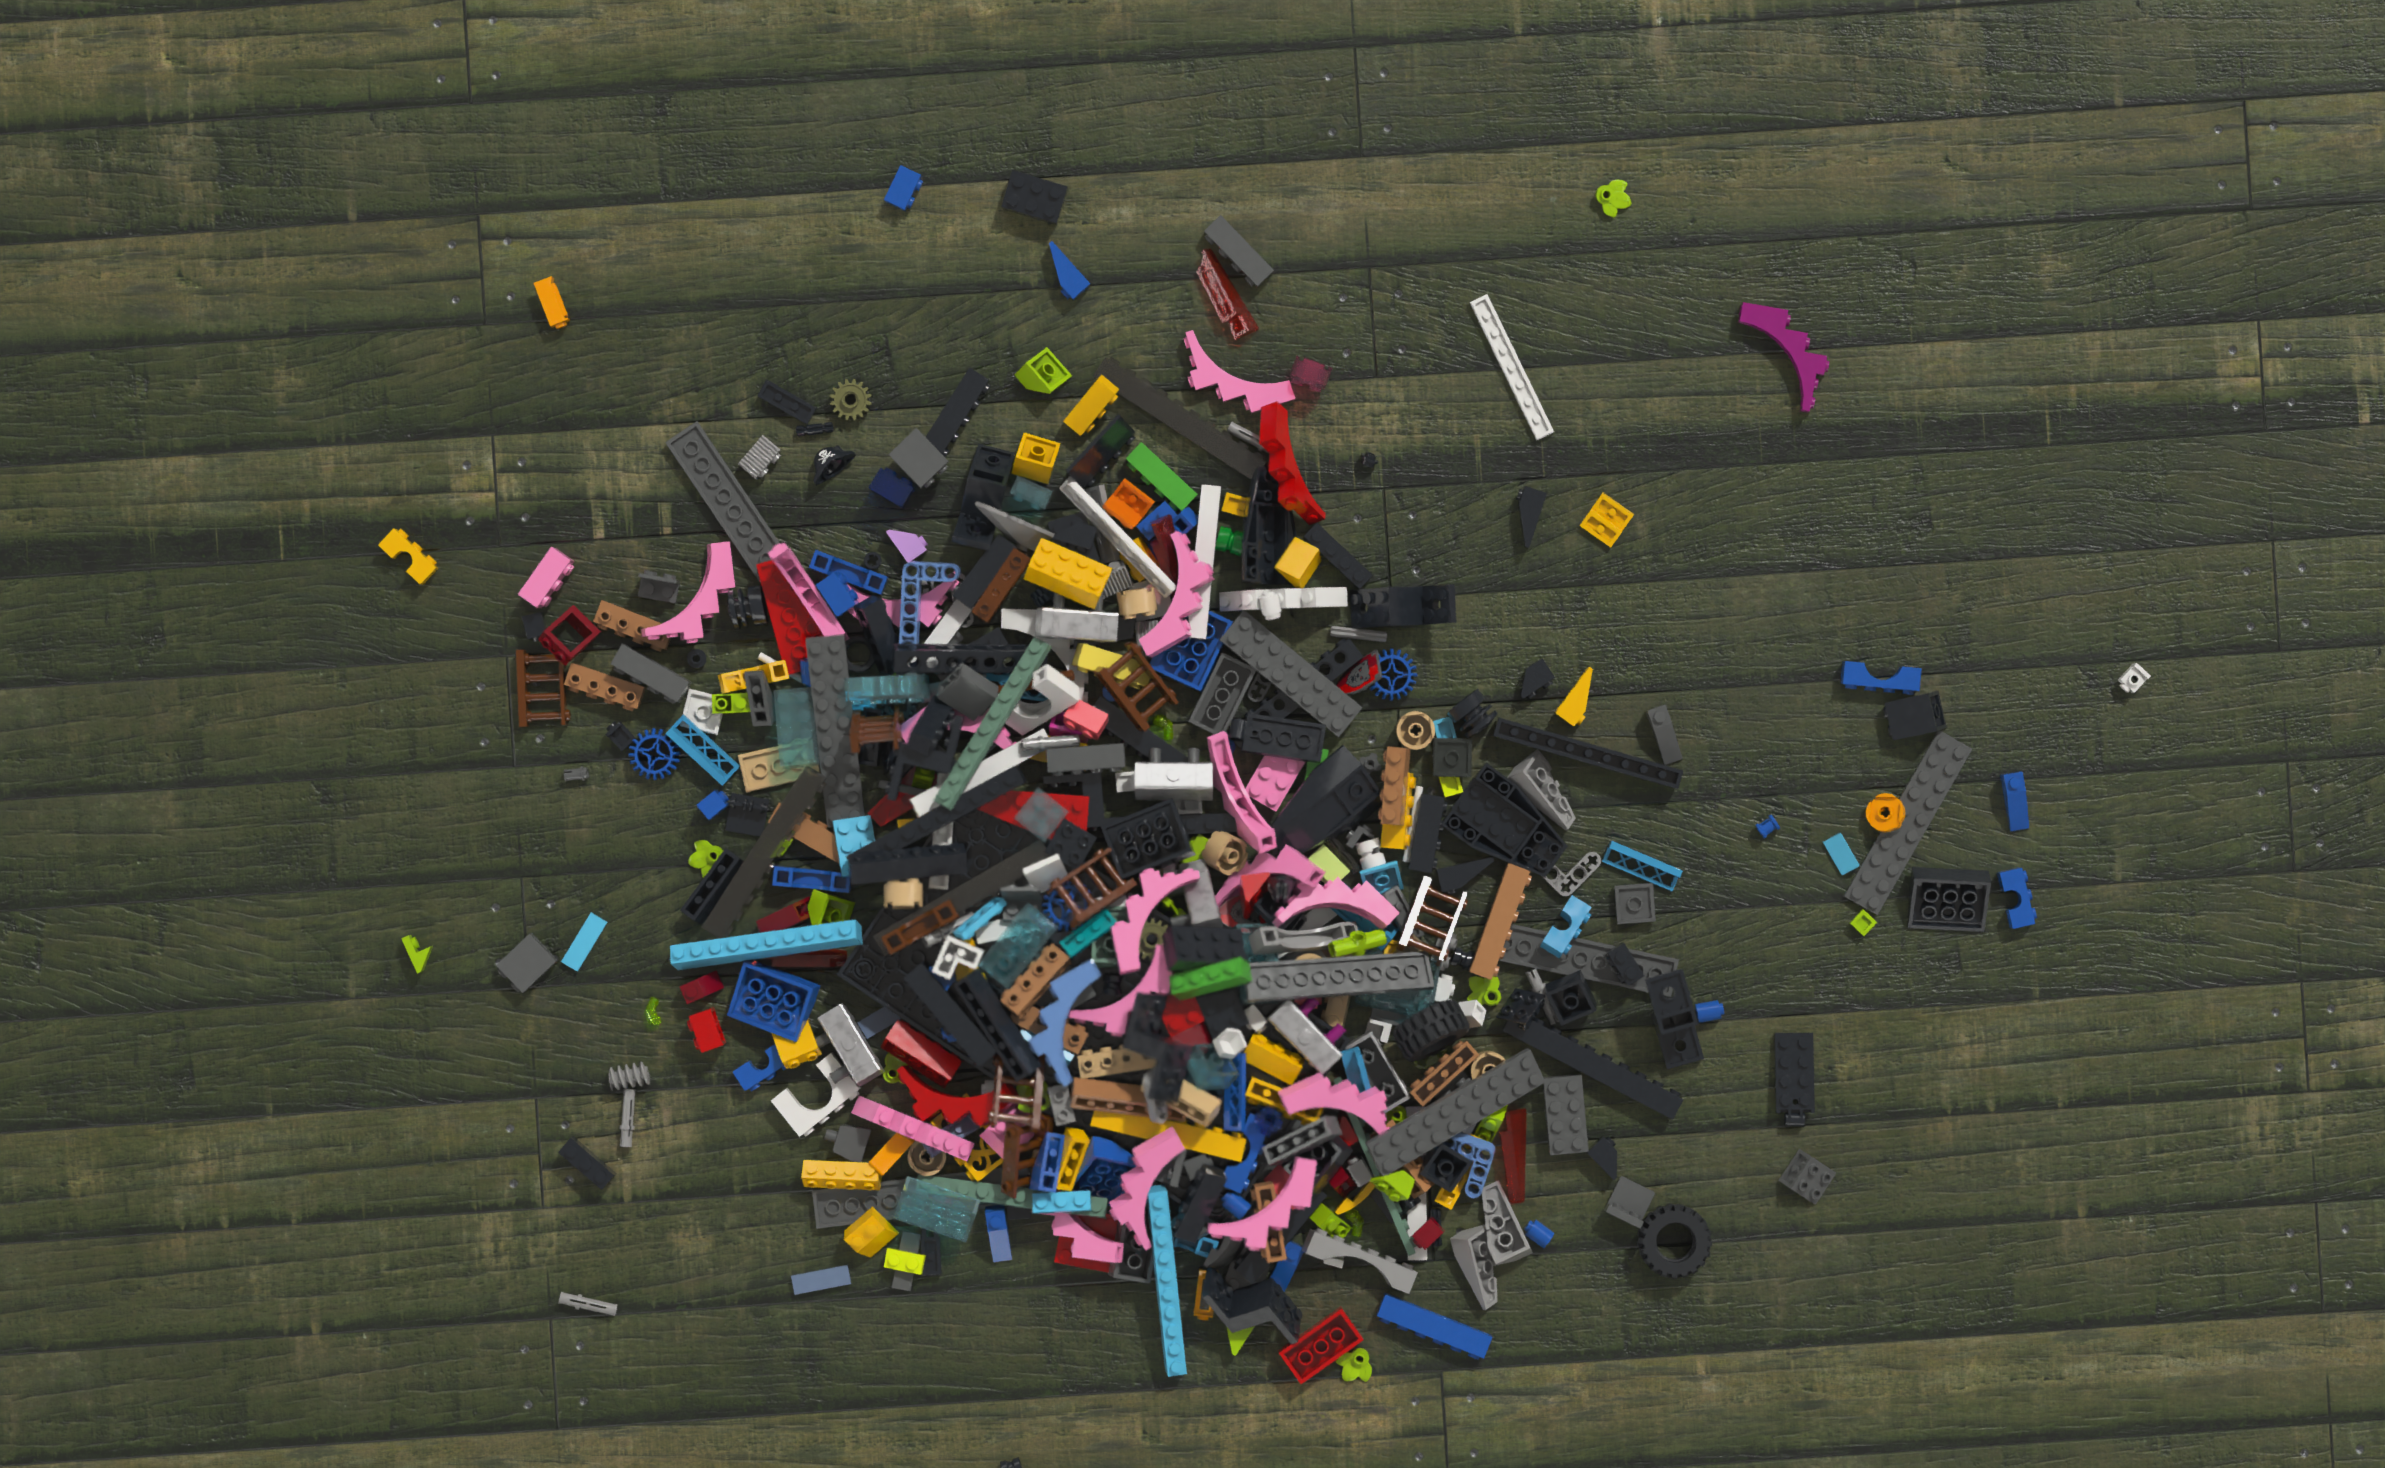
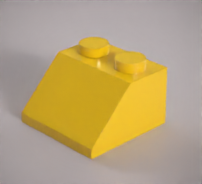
M1024 433L1011 474L1048 484L1061 443Z
M872 1206L844 1230V1240L857 1253L871 1258L896 1237L899 1232Z

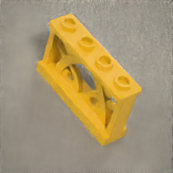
M966 1093L962 1097H969V1095ZM942 1113L930 1121L932 1126L942 1129L941 1123L944 1119ZM988 1123L986 1126H980V1128L986 1129L991 1123ZM981 1137V1150L972 1149L968 1163L963 1159L954 1157L960 1167L962 1165L968 1170L966 1175L970 1180H976L977 1182L981 1181L1003 1163V1159L1000 1158L991 1165L989 1156L997 1153L989 1145H987L989 1149H985L984 1140ZM985 1156L987 1161L986 1168L983 1171L975 1170L973 1162L978 1161L981 1165V1157Z

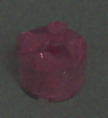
M1296 355L1289 375L1292 378L1291 383L1300 386L1303 383L1310 385L1309 389L1320 392L1321 389L1325 390L1333 368L1329 366L1328 370L1324 369L1325 364L1305 357L1301 361L1299 360L1300 356Z

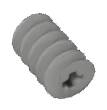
M642 1061L638 1068L633 1063L632 1069L627 1064H625L624 1070L621 1069L620 1065L617 1066V1071H614L612 1067L609 1069L611 1091H613L614 1086L617 1090H620L621 1084L625 1089L628 1088L629 1083L632 1088L636 1086V1082H638L639 1086H643L644 1080L647 1085H650L649 1070Z

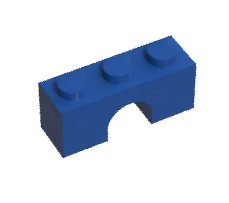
M2021 867L1997 872L2001 891L2013 890L2018 895L2017 905L2006 909L2010 929L2035 924L2034 919H2037L2035 908L2031 907L2032 893L2026 886V882H2028L2026 871H2023Z
M776 1044L765 1050L769 1057L767 1068L757 1069L749 1060L733 1071L744 1091L748 1089L750 1091L755 1090L761 1086L759 1083L761 1080L766 1079L768 1081L777 1075L775 1071L780 1068L783 1071L786 1069L781 1061Z

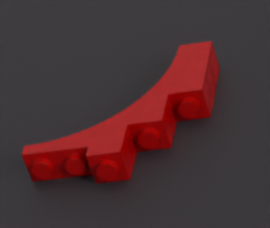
M1278 401L1262 406L1259 444L1270 454L1269 473L1279 482L1278 502L1288 511L1294 510L1309 525L1325 520L1326 513L1310 494L1294 458L1288 429V411Z
M909 1065L901 1066L896 1070L899 1074V1080L909 1088L910 1096L918 1101L912 1107L915 1110V1116L920 1121H930L943 1111V1118L951 1124L960 1122L970 1113L972 1114L971 1119L976 1125L986 1126L990 1123L988 1122L989 1110H992L993 1091L975 1097L953 1096L940 1092L926 1084L913 1072ZM1004 1083L1001 1085L1000 1094L1019 1096L1012 1084ZM999 1102L998 1113H1003L1014 1103Z

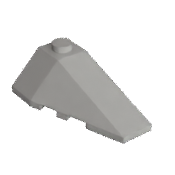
M977 501L975 503L977 508L1009 541L1016 543V547L1026 552L1027 549L1035 551L1041 538L1049 541L1054 537L1052 532Z
M1537 749L1515 766L1507 778L1522 790L1536 808L1566 831L1576 818L1566 797L1561 796L1558 789L1560 786L1558 780L1554 781L1550 773L1552 770L1550 764Z
M1499 1180L1485 1186L1482 1191L1487 1245L1495 1264L1500 1265L1514 1262L1532 1254L1533 1252Z
M1484 1224L1462 1230L1451 1237L1450 1240L1457 1262L1482 1309L1487 1310L1497 1303V1279L1493 1274V1266H1496L1488 1249L1487 1233Z

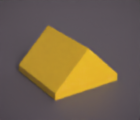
M1294 537L1274 568L1295 588H1304L1321 562L1320 551L1318 548Z

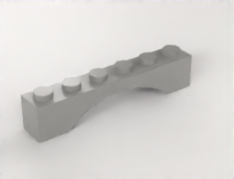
M1356 921L1340 922L1326 927L1302 931L1282 930L1276 926L1259 927L1248 938L1253 955L1329 950L1328 943L1350 937V933L1358 931Z
M1317 1228L1316 1231L1309 1230L1302 1247V1251L1321 1260L1338 1256H1352L1364 1259L1379 1270L1388 1285L1405 1293H1410L1418 1272L1413 1270L1414 1266L1405 1262L1402 1265L1396 1263L1397 1259L1388 1255L1385 1258L1378 1256L1379 1252L1370 1248L1368 1251L1361 1249L1362 1245L1351 1242V1244L1345 1243V1239L1340 1236L1334 1235L1333 1238L1327 1236L1328 1232Z

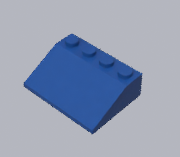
M1209 611L1206 640L1187 638L1154 656L1150 662L1151 667L1155 671L1202 693L1224 647V644L1219 639L1232 625L1233 621Z
M755 960L744 961L727 1016L798 1042L816 1002L821 985Z
M1093 1136L1090 1139L1072 1191H1090L1091 1196L1108 1198V1206H1110V1201L1125 1193L1121 1186L1123 1183L1121 1175L1137 1167L1132 1159L1134 1156L1111 1140Z

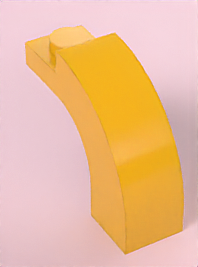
M782 660L720 674L718 679L721 692L724 694L746 689L745 671L763 670L768 684L789 679L786 661Z

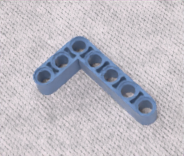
M911 561L904 565L902 570L899 644H905L906 642L919 644L922 580L952 582L958 579L961 573L960 568L956 564ZM910 565L915 566L917 569V573L914 576L908 572ZM929 566L934 567L936 570L934 577L929 576L927 573ZM949 567L955 570L953 578L948 577L946 574V570ZM910 584L916 588L914 595L909 594L907 591V586ZM907 604L914 605V614L907 612ZM907 623H911L914 626L913 633L906 631L905 626Z
M1460 1132L1451 1137L1453 1143L1445 1141L1443 1144L1474 1161L1465 1186V1193L1470 1198H1477L1483 1191L1496 1149L1493 1143ZM1468 1144L1472 1149H1466L1463 1145ZM1486 1150L1490 1155H1484L1481 1151ZM1481 1167L1485 1172H1479L1476 1168ZM1475 1184L1479 1189H1473L1470 1185Z

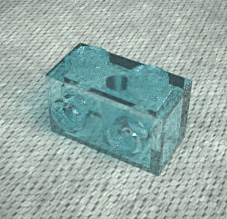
M1017 476L1010 494L1013 495L1012 499L1021 503L1025 500L1031 503L1029 507L1040 511L1041 508L1046 509L1053 491Z

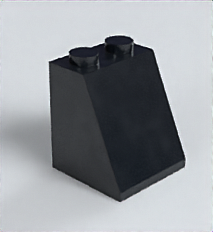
M1938 690L1885 703L1884 715L1888 718V732L1893 740L1947 728Z

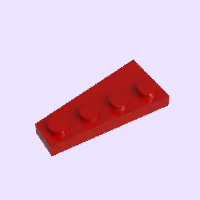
M916 766L902 778L901 784L912 786ZM936 773L934 774L931 788L937 785L938 775ZM899 792L897 800L894 801L887 799L888 795L886 794L867 814L871 815V818L882 827L912 809L913 806L909 800L916 795Z

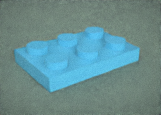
M871 815L834 820L832 822L842 878L849 877V866L846 856L875 841Z

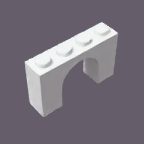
M1048 664L1033 673V688L1048 699L1034 704L1019 700L1005 724L1021 735L1032 731L1037 726L1079 702V686Z
M833 1052L816 1064L832 1087L831 1100L825 1107L817 1110L805 1108L788 1088L771 1100L799 1137L803 1134L805 1137L815 1130L813 1126L816 1123L823 1124L830 1118L828 1116L833 1110L835 1113L845 1106L843 1104L845 1100L849 1098L851 1101L860 1094L858 1090L861 1087L855 1083L850 1075L836 1084L832 1081L829 1073L843 1066Z

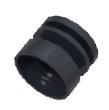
M761 585L748 587V596H744L741 588L738 589V598H736L734 590L728 591V612L735 630L741 629L740 620H742L744 628H748L750 618H752L755 626L768 624L766 602Z
M1478 688L1447 712V715L1454 723L1460 720L1464 721L1463 725L1459 728L1460 731L1467 727L1470 728L1464 734L1467 739L1479 734L1498 715L1496 710L1489 715L1486 713L1492 707L1491 704L1483 708L1480 704L1485 700V697Z

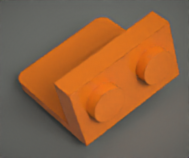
M1124 478L1102 507L1108 515L1118 519L1125 528L1134 529L1155 501Z

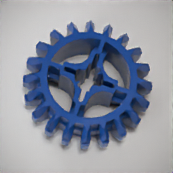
M1390 649V655H1387L1386 650H1382L1383 657L1379 654L1380 663L1385 659H1389L1387 670L1381 671V673L1386 674V672H1389L1392 664L1393 672L1401 674V676L1394 677L1391 685L1390 677L1382 675V678L1388 681V690L1383 689L1378 682L1373 683L1374 685L1370 687V690L1372 691L1377 688L1378 690L1375 695L1378 696L1382 692V699H1385L1386 695L1389 694V700L1391 701L1393 700V695L1396 694V698L1399 700L1401 699L1400 692L1407 696L1405 689L1413 690L1409 683L1416 684L1415 680H1411L1412 676H1417V673H1411V670L1416 669V666H1409L1413 659L1406 661L1407 653L1400 657L1401 650H1398L1396 655H1393V649ZM1394 659L1402 662L1407 672L1396 670ZM1407 678L1405 684L1400 689L1394 691L1396 679Z
M652 728V734L646 729L644 730L645 737L641 733L638 734V737L641 739L640 741L637 739L632 740L637 744L636 747L629 746V749L635 750L634 753L628 754L629 757L634 756L635 760L630 761V764L637 763L633 770L637 771L640 768V776L646 772V779H650L651 774H653L654 780H657L658 774H660L661 779H664V772L668 775L672 774L669 770L670 767L676 770L677 767L673 765V762H680L679 759L675 758V755H681V752H675L674 750L679 746L677 744L672 745L674 741L672 739L669 740V736L666 734L662 736L663 729H660L658 734H656L655 728ZM656 738L655 743L650 749L641 747L648 739ZM661 741L667 744L670 755L664 754L661 751ZM657 749V753L664 757H655L656 760H653V756L645 751L651 752ZM639 753L648 757V768L642 764ZM658 760L668 761L662 769L653 770Z
M1069 881L1063 887L1065 890H1071L1069 895L1070 897L1072 896L1074 901L1076 892L1079 893L1075 886H1071V881ZM1056 890L1051 893L1050 897L1044 895L1043 898L1048 900V903H1042V906L1048 907V909L1044 910L1043 914H1050L1046 920L1050 921L1053 919L1052 927L1058 923L1059 931H1061L1062 926H1065V931L1068 932L1071 925L1069 924L1070 921L1067 922L1066 919L1072 911L1070 908L1068 911L1064 910L1065 907L1061 903L1065 902L1062 899L1055 898L1058 894ZM1083 898V900H1084V908H1082V910L1084 911L1085 909L1088 908V907H1087L1088 903H1087V902L1085 901V899ZM1052 903L1062 908L1060 919L1054 915Z

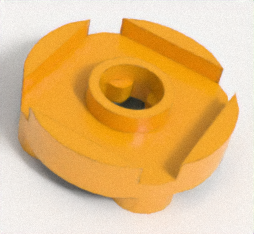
M1889 793L1879 794L1872 802H1869L1866 809V817L1871 826L1876 830L1891 832L1902 826L1905 818V807L1902 801ZM1885 808H1888V811H1890V815L1884 818V815H1881V812H1884Z

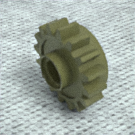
M845 379L844 385L838 382L839 388L833 387V390L836 392L835 395H830L834 399L830 405L836 406L833 412L839 411V418L845 415L846 421H849L850 417H853L854 421H856L858 415L863 418V412H869L866 408L867 405H872L868 401V398H871L872 395L866 394L869 388H862L863 382L857 385L856 379H853L852 383ZM854 395L856 402L853 405H848L846 403L847 396Z
M1154 918L1151 919L1150 923L1147 920L1145 921L1139 940V953H1143L1142 959L1149 956L1150 961H1152L1156 945L1163 944L1162 935L1166 932L1168 925L1162 926V920H1159L1158 923H1155ZM1149 934L1157 936L1158 941L1156 944L1150 945L1147 943L1146 938Z

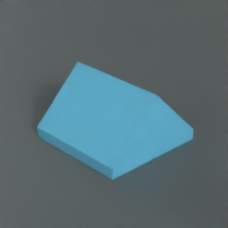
M1396 860L1373 868L1359 870L1362 884L1367 880L1380 894L1394 885H1398L1400 890L1404 889Z

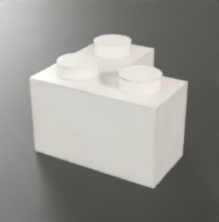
M948 935L932 972L951 979L958 962L977 969L984 950Z

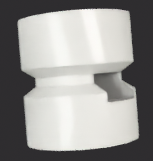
M1379 837L1355 844L1358 855L1362 856L1360 859L1362 870L1386 863L1384 854L1380 852L1382 847Z

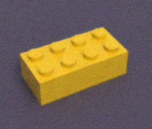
M1041 538L1028 565L1024 579L1095 610L1108 582L1112 568Z

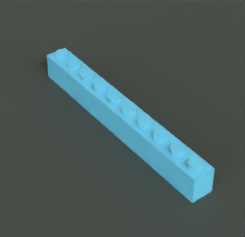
M848 920L671 945V965L677 970L862 945V926L856 920Z
M1162 1184L1150 1187L1147 1194V1208L1164 1365L1167 1376L1170 1377L1187 1374L1168 1193L1165 1185Z

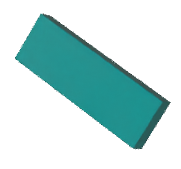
M1105 908L1059 943L1072 959L1111 930V926H1114L1116 920Z

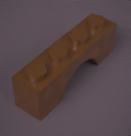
M951 899L881 938L889 953L892 954L959 917V914Z

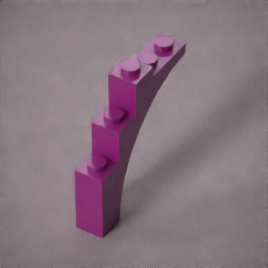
M1745 302L1741 303L1738 323L1754 327L1766 333L1787 353L1799 379L1801 392L1800 411L1810 412V408L1813 409L1815 404V397H1812L1813 391L1817 390L1819 381L1816 375L1823 376L1824 372H1828L1829 361H1827V356L1805 352V349H1808L1810 344V338H1807L1808 333L1785 329L1786 326L1789 327L1791 315H1788V310Z

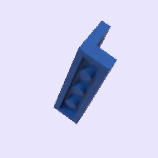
M1239 1053L1233 1059L1225 1058L1224 1130L1245 1131L1246 1053Z

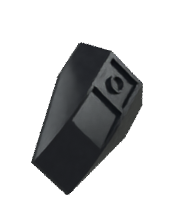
M1256 466L1246 498L1242 528V583L1292 585L1274 567L1292 539L1297 537L1293 510L1288 511L1278 502L1279 482L1269 473V467Z
M1344 745L1339 747L1312 770L1270 827L1275 831L1276 848L1279 852H1281L1285 845H1288L1304 854L1357 827L1382 806L1383 801L1380 800L1381 790L1363 765Z
M1487 763L1472 778L1441 823L1444 828L1470 847L1543 877L1547 876L1568 847L1522 790Z

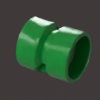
M1221 526L1215 550L1222 552L1229 550L1230 554L1241 556L1242 531L1236 530L1233 533L1231 528Z

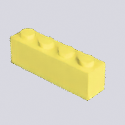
M1078 643L1072 665L1077 667V671L1088 673V670L1093 672L1097 667L1109 668L1123 655L1088 644ZM1131 658L1114 673L1113 679L1116 683L1122 682L1140 665L1135 659ZM1144 672L1129 687L1140 690L1141 687H1145L1149 683L1150 678Z

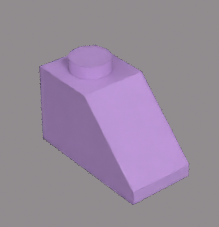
M894 530L886 531L908 563L928 551L926 549L928 544L922 536L918 537L916 534Z

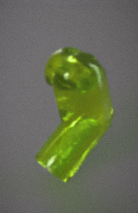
M1162 714L1154 716L1153 724L1160 726L1164 730V740L1173 739L1172 722Z
M652 996L645 1009V1015L650 1025L658 1026L662 1019L655 1010L660 1000Z
M1354 1209L1349 1210L1345 1213V1218L1349 1219L1353 1224L1352 1235L1361 1237L1364 1220L1358 1211Z

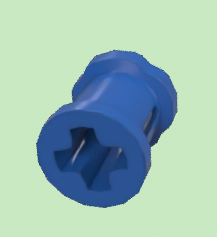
M1771 814L1768 819L1755 825L1764 839L1774 830L1780 829V826Z

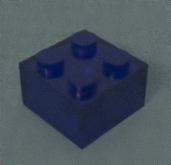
M887 467L884 470L880 468L868 488L904 509L915 491V488L912 487L913 482L904 477L900 480L895 477L897 473Z

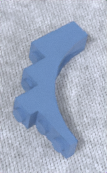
M1093 959L1050 982V991L1059 1000L1039 1011L1041 1014L1039 1018L1044 1026H1048V1029L1029 1039L1030 1043L1028 1045L1031 1051L1038 1056L1043 1053L1046 1054L1045 1060L1049 1067L1053 1066L1056 1071L1054 1074L1055 1078L1063 1086L1073 1082L1064 1055L1063 1036L1066 1020L1078 996L1089 984L1102 976Z

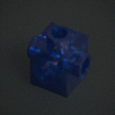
M1267 1106L1262 1108L1260 1113L1256 1112L1254 1124H1257L1256 1129L1260 1130L1259 1133L1271 1136V1133L1275 1134L1277 1130H1280L1283 1119L1280 1118L1281 1113L1277 1112L1276 1108ZM1265 1119L1271 1121L1269 1126L1264 1124Z

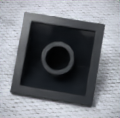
M1441 1143L1426 1152L1419 1174L1451 1193L1473 1161Z

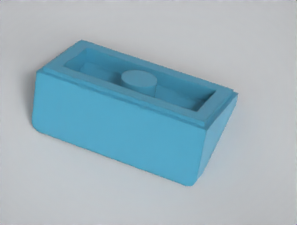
M1837 833L1823 842L1841 875L1860 866L1841 833Z

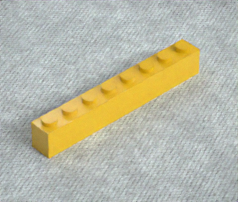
M1094 1111L1091 1126L1148 1140L1173 1127L1185 1149L1239 1162L1242 1160L1247 1140L1243 1137L1242 1133L1232 1131V1134L1224 1133L1222 1128L1213 1127V1130L1207 1129L1198 1122H1195L1194 1125L1187 1124V1120L1183 1122L1166 1119L1163 1124L1152 1122L1150 1117Z

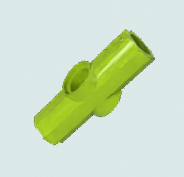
M1382 929L1366 933L1353 931L1350 933V937L1328 943V949L1332 958L1349 954L1362 956L1365 954V950L1385 945L1387 938Z

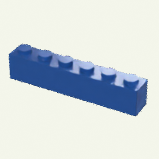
M1384 1293L1376 1313L1380 1317L1379 1321L1390 1324V1322L1398 1324L1397 1328L1404 1331L1411 1329L1415 1331V1335L1421 1338L1431 1337L1433 1338L1432 1342L1442 1346L1446 1343L1451 1345L1450 1349L1460 1353L1461 1350L1469 1352L1468 1356L1479 1360V1357L1485 1358L1492 1340V1335L1387 1293Z

